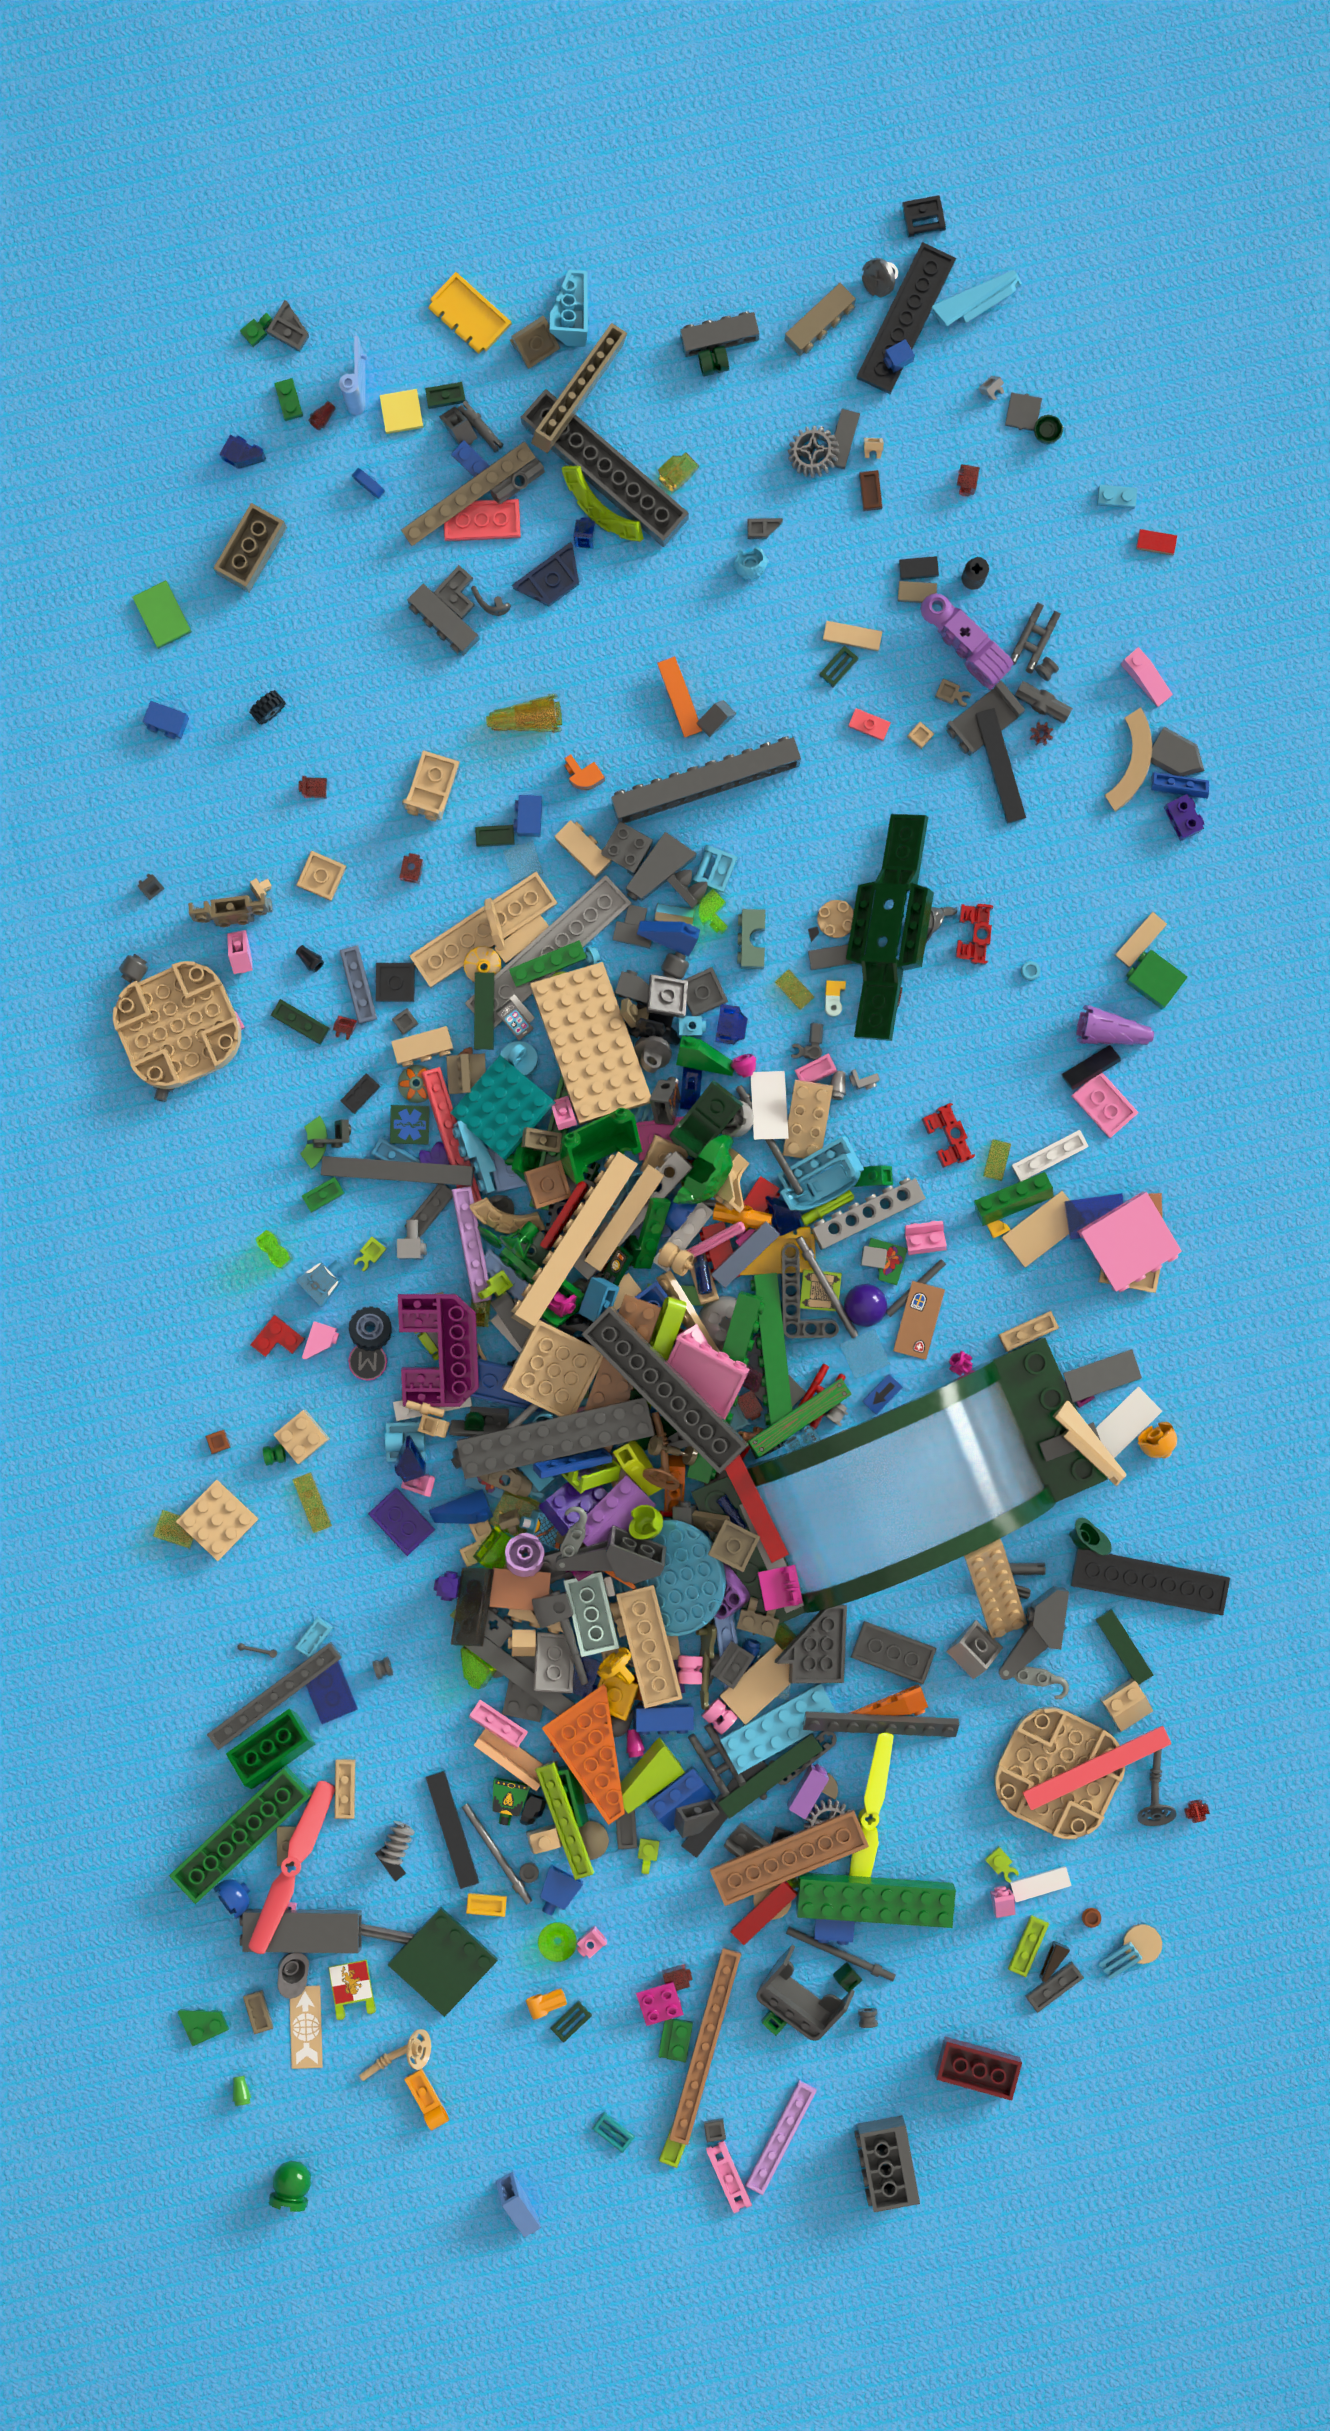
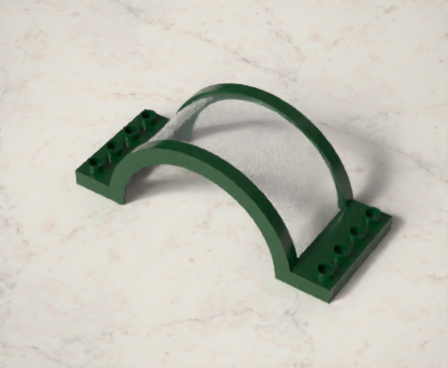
M1040 1338L976 1366L963 1376L874 1418L789 1453L759 1461L746 1467L789 1555L783 1557L786 1565L796 1566L804 1606L788 1613L785 1612L784 1607L776 1609L774 1617L779 1618L778 1624L803 1613L821 1611L863 1598L929 1572L1023 1527L1050 1510L1056 1502L1108 1480L1078 1450L1047 1462L1044 1459L1039 1443L1059 1436L1066 1430L1053 1415L1066 1401H1070L1076 1409L1046 1338ZM729 1476L691 1491L699 1511L729 1516L732 1523L750 1531L739 1506L742 1502ZM708 1531L712 1542H714L713 1539L718 1533ZM756 1545L744 1572L731 1566L730 1568L747 1588L750 1597L758 1599L755 1612L766 1615L767 1611L764 1608L758 1572L766 1571L767 1568ZM749 1601L741 1608L747 1610Z

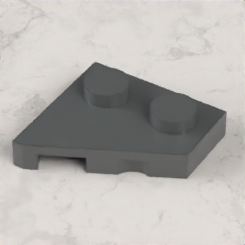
M284 300L268 327L267 334L300 352L309 338V333L301 324L289 303Z

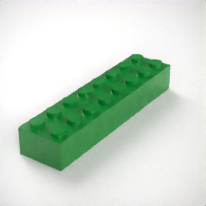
M286 1765L183 1861L169 1877L196 1904L312 1795V1792Z
M805 1873L798 1876V1894L796 1899V1914L798 1918L953 1928L956 1895L953 1883Z

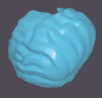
M758 546L754 548V551L748 553L740 549L736 555L734 567L737 573L744 579H758L765 572L768 559L763 550Z

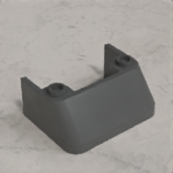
M791 1945L775 1963L759 1987L756 1997L761 2004L805 2037L817 2041L847 2011L855 1991L851 1989L842 2000L832 1994H827L822 1999L816 1997L790 1977L793 1974L794 1966L789 1959L795 1948L794 1945Z

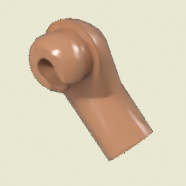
M755 1426L753 1432L739 1431L738 1434L745 1441H748L763 1431V1428Z

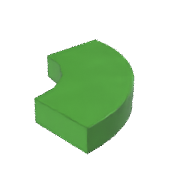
M318 1116L304 1127L307 1132V1140L328 1138L327 1129L321 1116ZM306 1144L305 1149L300 1153L311 1169L316 1167L321 1161L327 1144H325L324 1148H313V1144Z

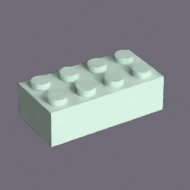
M602 1571L594 1572L579 1582L575 1577L564 1579L565 1589L574 1613L572 1619L581 1657L619 1648L620 1645Z

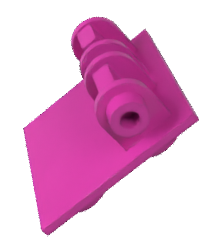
M795 1565L758 1572L765 1611L803 1603Z
M674 1982L636 1993L646 2026L684 2015Z

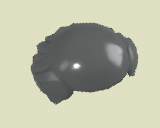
M495 1195L488 1199L500 1211L514 1215V1203L508 1196Z

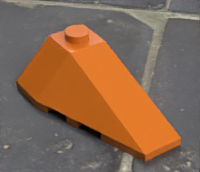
M917 1684L849 1713L892 1716L911 1715L914 1713L917 1716L926 1712L925 1708H928L921 1687Z

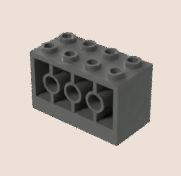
M903 2115L858 2123V2130L854 2132L857 2147H861V2150H858L861 2168L865 2167V2169H861L864 2185L869 2187L865 2189L868 2207L872 2206L873 2212H880L920 2204Z

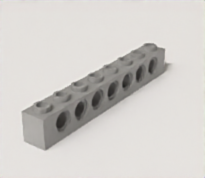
M678 1151L670 1152L663 1159L665 1163L661 1167L657 1166L655 1168L665 1176L660 1182L662 1189L659 1192L654 1191L650 1199L666 1198L694 1168ZM667 1167H672L675 1170L673 1177L666 1175ZM649 1203L644 1206L618 1246L621 1247L629 1236L644 1222ZM618 1209L611 1215L612 1218L614 1217ZM607 1222L599 1228L600 1234L596 1238L594 1236L591 1237L587 1244L588 1247L581 1253L574 1264V1267L587 1280L591 1279L598 1270L584 1260L608 1226Z

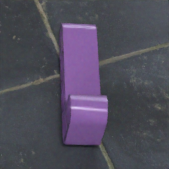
M723 1563L727 1584L723 1602L715 1615L718 1619H725L735 1614L750 1599V1593L730 1566Z

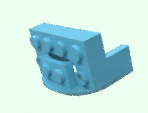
M841 1137L790 1167L804 1191L802 1194H796L783 1171L777 1175L785 1188L780 1192L789 1209L805 1211L830 1202L856 1185L864 1169L847 1137ZM834 1165L833 1167H831L830 1169L826 1170L825 1172H823V1173L817 1175L818 1173H820V1172L824 1171L825 1169L829 1168L830 1166ZM807 1183H808L810 1189L812 1190L814 1196L811 1195V1193H810V1191H809V1189H808V1187H807Z

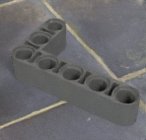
M786 1243L781 1250L782 1321L785 1336L788 1338H831L836 1336L839 1332V1326L833 1319H800L799 1249L794 1243ZM788 1247H793L796 1252L794 1256L788 1257L785 1255V1250ZM787 1267H795L796 1273L793 1276L786 1275L785 1270ZM790 1285L796 1287V1292L793 1295H788L785 1292L786 1288ZM788 1305L796 1306L794 1314L786 1312ZM810 1323L816 1326V1330L813 1333L805 1331L806 1326ZM828 1323L835 1325V1330L831 1333L825 1331V1326ZM789 1324L797 1326L794 1333L786 1331V1327Z

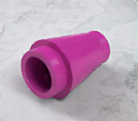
M634 1729L628 1730L626 1753H628L629 1758L643 1756L645 1748L641 1736Z

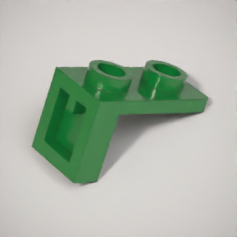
M892 1166L863 1167L864 1171L861 1172L858 1182L853 1187L893 1185Z

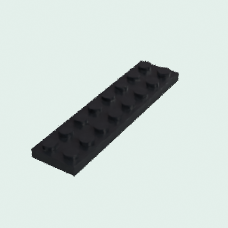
M924 242L921 243L856 379L891 394L903 368L896 372L888 368L884 362L885 351L904 339L913 349L929 317L932 306L935 304L956 261L955 257Z
M1077 1548L1070 1586L1223 1616L1230 1577L1113 1554L1103 1556L1092 1550H1080Z

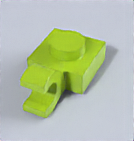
M501 1270L486 1280L489 1286L477 1294L481 1300L486 1299L493 1293L498 1297L510 1289L513 1284L504 1270Z
M640 1838L638 1858L643 1859L642 1874H649L651 1860L657 1861L660 1841Z

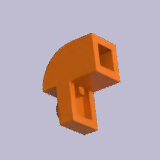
M571 754L565 758L566 764L564 767L570 775L574 774L569 778V782L575 788L591 790L605 782V777L595 762L581 770Z

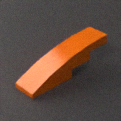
M675 656L657 662L684 738L701 732L702 729L697 725L699 720Z

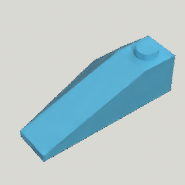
M568 270L560 293L550 312L549 332L566 346H586L588 333L587 271Z

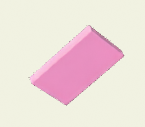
M1103 1073L1086 1082L1071 1095L1108 1138H1111L1139 1113Z

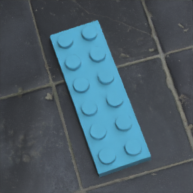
M821 1683L719 1739L737 1774L815 1732L803 1730L806 1711L837 1713Z

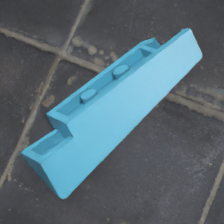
M1012 270L934 304L932 309L941 326H948L957 319H959L960 323H967L1014 293L1016 287L1022 283L1017 273Z

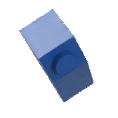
M640 921L637 930L638 935L688 957L696 945L700 929L692 924L672 921Z
M483 1489L429 1510L435 1523L477 1524L493 1517Z

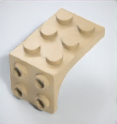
M423 750L407 798L402 801L407 813L418 816L419 813L425 815L426 819L436 822V819L442 820L460 762Z

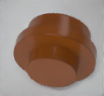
M1087 1908L1082 1913V1921L1087 1927H1096L1101 1922V1914L1095 1908Z

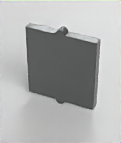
M1011 392L1005 426L1015 427L1019 430L1034 431L1035 422L1039 417L1042 398L1029 396L1027 393L1023 395Z

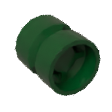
M724 346L713 348L712 352L709 350L698 352L703 377L713 375L715 371L719 373L729 371V362Z

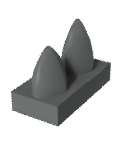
M682 870L671 875L667 881L692 908L697 907L705 895L707 882H698L689 887L688 885L692 879L691 870Z

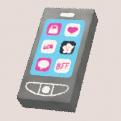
M511 999L495 1011L518 1040H521L534 1029Z

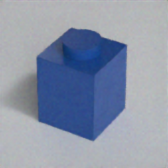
M906 339L885 351L884 362L888 368L896 372L912 363L915 354Z

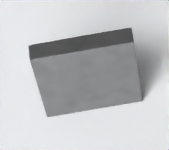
M651 974L649 977L647 1012L684 1018L686 1016L688 981Z

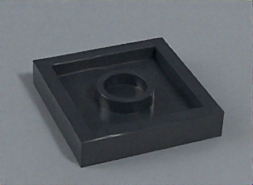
M376 963V1002H414L415 964Z

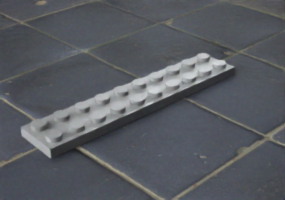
M606 875L494 976V1029L503 1021L495 1011L515 994L523 1003L533 994L530 983L550 978L556 973H551L516 988L509 971L510 968L580 940L584 948L632 904ZM475 994L465 1002L466 1006L473 1013Z

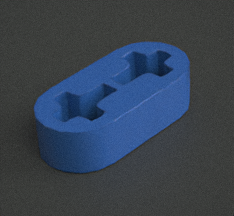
M357 468L352 474V477L377 499L385 492L376 481L360 468Z

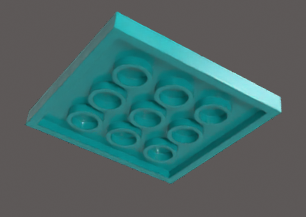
M500 1055L474 1084L471 1092L467 1093L450 1113L456 1119L466 1124L472 1133L502 1159L506 1160L522 1142L523 1129L526 1127L534 1128L556 1102Z

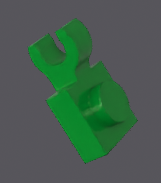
M265 313L258 323L253 319L240 332L251 346L254 347L267 336L264 330L270 326L273 320L268 313Z

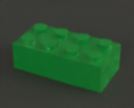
M288 1709L231 1749L226 1755L243 1785L254 1789L313 1747L315 1742L298 1714Z

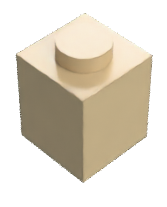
M512 1630V1637H508V1649H512V1656H535L536 1630Z

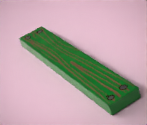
M840 1378L747 1442L756 1457L759 1458L852 1394L843 1379Z

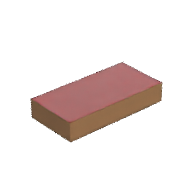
M1140 529L1136 549L1173 556L1177 535Z

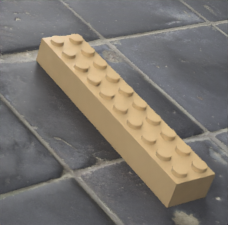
M619 1151L616 1155L611 1154L604 1164L606 1170H601L593 1182L596 1184L595 1187L591 1186L583 1197L586 1201L584 1204L581 1202L574 1211L573 1215L576 1217L574 1220L570 1219L563 1228L565 1234L563 1236L560 1234L552 1246L555 1248L554 1251H550L542 1261L545 1264L544 1267L537 1269L532 1277L534 1280L533 1284L529 1283L521 1294L524 1297L523 1300H518L512 1308L511 1312L514 1314L511 1318L530 1330L535 1327L638 1165L636 1162Z

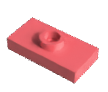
M856 708L848 727L884 741L891 722Z

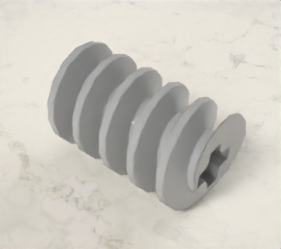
M394 1820L393 1822L397 1827H390L394 1834H387L391 1842H384L388 1849L382 1848L381 1851L385 1856H378V1858L384 1862L398 1865L402 1864L403 1860L400 1857H405L406 1853L403 1850L409 1848L407 1843L412 1841L410 1836L414 1835L415 1831L407 1824Z

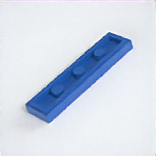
M604 1448L534 1463L533 1471L542 1479L611 1463L612 1456Z

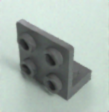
M619 822L601 854L627 869V873L634 876L650 850L653 839L623 822Z

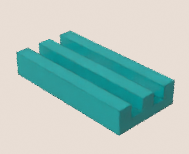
M603 2112L602 2116L592 2127L595 2132L622 2153L635 2138L631 2132L605 2112ZM604 2119L608 2121L610 2124H612L615 2128H617L620 2132H622L625 2136H627L628 2140L624 2138L621 2134H619L616 2130H614L612 2127H610L607 2123H605ZM602 2125L605 2129H607L610 2133H612L615 2137L622 2141L624 2145L622 2146L621 2144H619L611 2136H609L602 2129H600L599 2126Z

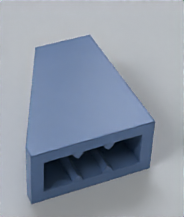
M511 2172L497 2180L496 2184L502 2207L525 2238L541 2228L538 2215L515 2174Z

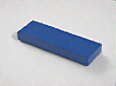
M1153 772L1151 776V790L1180 795L1188 794V796L1208 799L1209 780Z

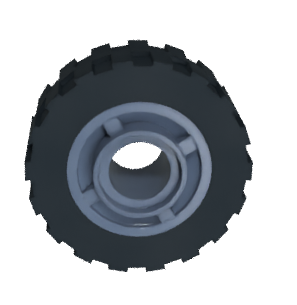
M369 1306L357 1310L352 1315L351 1321H349V1333L353 1343L358 1348H362L365 1351H375L376 1349H381L390 1340L392 1326L389 1317L384 1311H381L380 1308ZM372 1325L375 1327V1330L367 1332L365 1330L366 1327Z

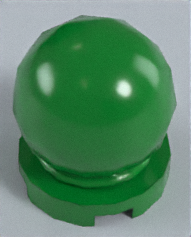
M288 2161L277 2168L273 2176L275 2192L269 2195L270 2206L279 2210L281 2206L290 2207V2212L305 2211L308 2199L304 2195L310 2189L311 2174L301 2162Z

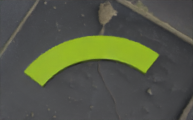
M563 466L561 468L569 490L573 492L578 500L577 504L591 520L604 530L619 535L620 538L638 542L644 539L640 521L626 519L615 514L596 498L585 481L580 466Z

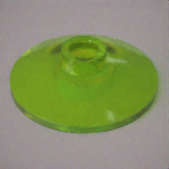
M560 1922L545 1926L538 1938V1947L541 1954L553 1962H562L570 1958L577 1945L576 1935L572 1928ZM557 1937L560 1938L561 1943L556 1944L554 1942V1939Z

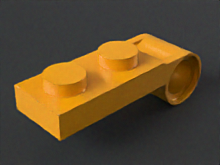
M419 2069L406 2076L404 2080L423 2112L429 2129L433 2131L448 2122L449 2117L423 2069Z

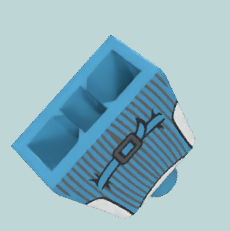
M336 1260L328 1268L324 1263L320 1262L299 1276L295 1281L319 1306L323 1307L340 1285L341 1281L336 1275L343 1267Z

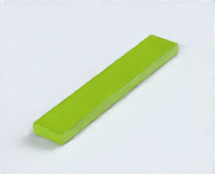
M555 1762L536 1768L535 1771L574 1879L577 1880L593 1875L594 1870Z

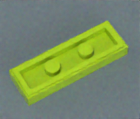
M1030 1915L1008 1970L1027 1977L1049 1926L1048 1922Z

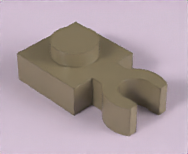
M943 679L935 698L951 705L956 700L961 707H966L967 703L962 701V697L970 698L971 694L967 691L959 692V685Z

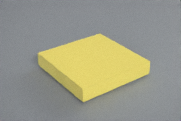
M417 389L380 395L386 434L424 428Z

